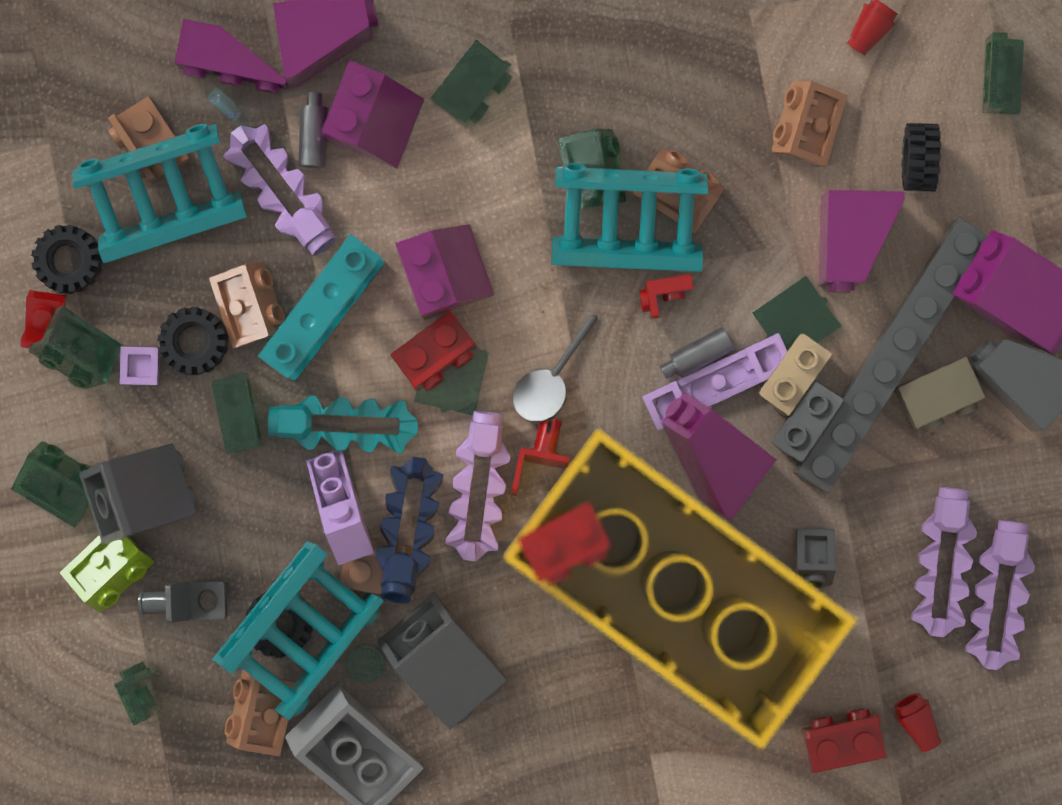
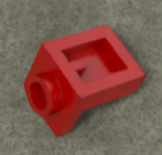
M691 274L646 281L645 290H639L642 312H649L650 319L659 318L656 298L658 295H663L664 302L685 299V291L693 289Z
M29 290L26 296L25 330L20 340L22 348H29L39 353L58 351L65 335L67 295Z

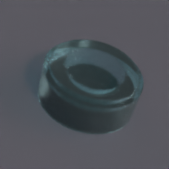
M215 87L208 95V100L232 122L236 121L244 113L218 87Z

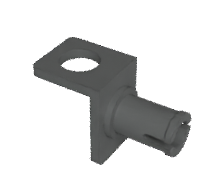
M224 581L182 582L167 584L165 591H141L138 596V609L142 615L150 613L166 614L167 622L227 618V585ZM207 589L215 592L218 599L217 606L212 611H206L200 605V596Z

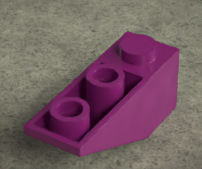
M183 19L174 62L178 68L183 69V75L197 79H205L206 74L220 76L219 82L233 86H242V81L257 83V90L278 94L279 88L289 90V84L282 75L221 26Z

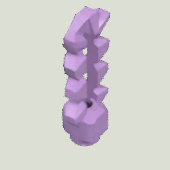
M265 124L258 128L240 125L231 132L230 149L223 157L227 162L246 169L241 178L242 183L250 189L262 190L257 200L263 210L281 213L275 224L279 232L296 237L302 246L309 250L313 256L320 254L330 247L337 237L333 233V228L324 218L323 199L318 193L305 196V175L298 169L287 170L289 164L288 154L284 148L272 150L271 135L268 127ZM256 142L305 206V208L295 212L293 217L243 153L245 148L251 143Z
M474 411L473 420L470 421L468 437L456 449V457L468 465L453 477V488L463 494L460 498L453 501L448 514L456 518L458 523L447 535L445 544L455 547L463 560L477 561L488 551H498L499 543L491 524L502 521V510L494 502V497L503 495L507 484L496 468L510 462V454L502 441L504 424H502L503 414ZM475 455L491 457L481 542L464 539Z
M939 487L934 513L921 525V531L934 541L918 553V563L928 568V572L926 575L919 577L915 582L914 589L925 596V598L911 613V619L922 624L930 636L945 637L954 628L965 626L966 620L958 601L969 596L968 584L962 580L961 573L971 570L973 559L962 544L975 539L977 536V531L969 518V490ZM941 531L956 533L946 619L932 617Z
M999 520L998 528L994 532L992 546L979 557V564L989 570L991 574L975 585V595L985 602L982 607L973 610L969 620L979 627L980 630L966 644L965 651L975 655L982 667L986 669L998 670L1007 662L1019 660L1020 657L1013 635L1025 630L1024 618L1018 613L1017 607L1027 604L1030 596L1020 578L1033 573L1035 565L1027 551L1029 524ZM999 564L1014 567L1000 652L986 649V643L989 636V624L993 610Z

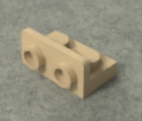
M800 334L763 385L759 395L774 405L773 408L779 413L789 416L827 363L832 353L805 334Z

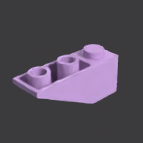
M334 450L306 460L325 536L338 565L373 554L374 550L343 451Z

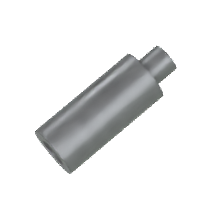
M307 92V105L300 106L299 167H326V138L322 134V129L327 119L328 107L322 106V93Z
M721 327L670 353L671 360L659 367L666 379L676 374L683 378L734 352L735 349L726 331Z

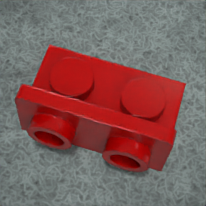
M449 310L391 353L390 356L417 392L422 388L428 392L445 379L442 373L453 365L456 369H459L475 357L472 351L478 347L451 310Z
M589 502L517 538L539 583L547 579L550 586L571 576L569 568L582 561L586 567H589L608 557L605 549L612 546Z
M861 708L847 712L848 718L833 721L832 716H824L810 720L811 726L802 729L812 773L887 758L879 724L881 723L880 715L876 712L870 713L869 708Z

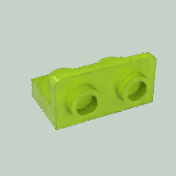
M98 536L60 574L85 604L101 613L113 606L119 600L120 595L132 583L142 579L147 569L154 563V560L142 551L130 536L102 545Z

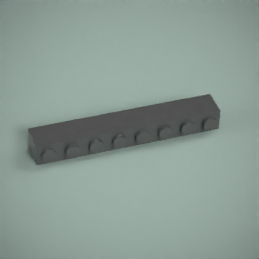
M961 218L952 222L842 394L841 398L845 401L843 407L804 463L799 461L793 471L794 474L822 492H830L953 300V291L988 235Z

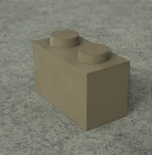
M967 357L957 359L897 386L894 390L911 429L922 427L924 433L945 424L942 417L955 411L957 416L961 417L979 409L976 402L985 398Z

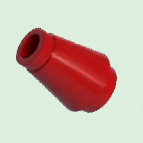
M871 0L868 5L865 3L847 44L865 56L868 50L895 25L893 21L898 14L879 0Z
M915 693L895 704L896 720L922 752L930 751L940 745L941 739L929 700L923 699L920 693Z

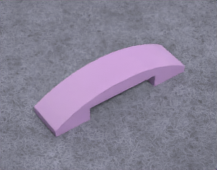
M779 333L642 396L657 430L664 428L661 422L666 417L668 406L676 398H680L683 393L710 407L768 380L787 353L786 347Z

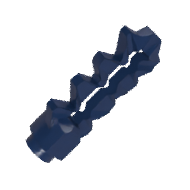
M412 457L402 467L391 466L390 477L396 492L386 494L385 505L393 517L383 518L380 526V532L389 545L377 547L375 559L383 572L380 585L382 589L381 597L393 603H408L411 601L412 595L415 592L417 578L430 564L431 556L421 551V549L434 539V526L426 521L432 519L438 511L440 502L431 497L441 486L444 474L434 472L425 458ZM415 478L420 479L424 484L412 556L403 552L395 554L408 479Z

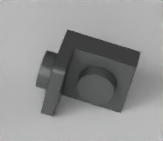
M797 528L795 574L815 589L831 586L836 571L835 529Z

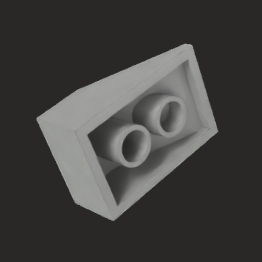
M339 684L285 736L294 757L352 805H388L424 769L423 765L360 702Z

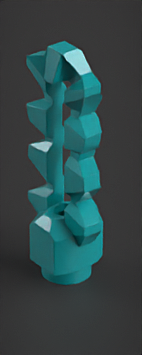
M308 396L296 405L279 404V406H269L268 436H278L280 439H295L307 450H314L323 436L336 451L346 450L350 441L353 440L366 452L372 453L380 441L396 453H403L406 443L417 435L418 421L407 410L405 400H399L380 410L375 398L364 400L355 409H352L347 398L338 397L323 410L317 396ZM312 415L400 418L399 435L311 431Z

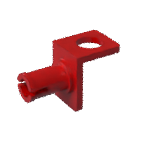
M553 418L550 433H547L549 420L539 422L534 448H520L511 492L512 496H517L523 461L567 469L569 466L570 458L556 453L560 428L562 426L561 420Z

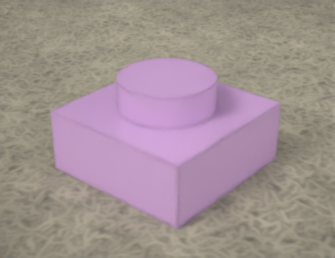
M121 347L120 384L159 385V349L156 347Z

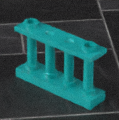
M198 124L186 130V134L102 161L98 159L86 160L80 163L77 169L72 170L74 189L85 186L89 187L105 229L103 235L98 237V251L103 264L247 218L246 206L241 191L236 193L227 191L211 148L212 145L220 143L217 124L211 126ZM197 151L213 195L210 201L198 205L191 203L175 157ZM159 162L177 206L174 213L161 217L154 212L139 171L141 168ZM122 174L125 175L141 217L139 224L127 228L119 225L103 183L104 180Z
M569 163L564 165V167H556L555 187L566 188L565 225L563 235L552 237L551 265L702 272V244L695 243L692 240L695 194H708L707 174L700 173V171L691 168L680 169L678 172L595 169L586 168L585 165L578 163ZM581 189L604 190L602 236L598 237V239L582 238L579 235ZM619 190L642 191L639 238L636 240H620L617 237ZM657 192L680 193L677 239L673 242H658L654 239Z
M350 234L258 357L287 379L291 378L297 381L386 262L381 259L379 254Z
M309 541L303 545L212 659L230 674H233L236 669L245 670L282 700L274 710L287 720H290L293 715L298 716L306 708L310 700L308 696L364 626H370L376 620L380 613L379 607L384 602L379 596L372 593H367L363 599L357 596L324 568L325 563L322 561L328 554L319 546ZM307 580H316L352 610V613L339 629L300 598L301 593L299 590ZM284 609H291L329 640L316 658H313L276 627L277 622L275 620ZM260 639L270 641L305 670L292 688L252 657L253 652L251 650Z

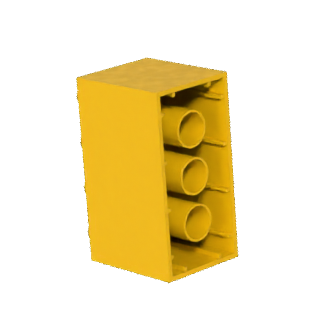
M599 429L595 430L505 551L503 558L761 749L765 747L857 621L849 613ZM589 502L612 545L605 549L608 557L589 567H586L583 561L570 567L569 570L572 575L551 586L547 579L539 583L517 538Z

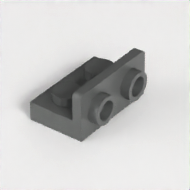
M813 381L772 444L791 459L804 463L843 407L845 401L829 389Z

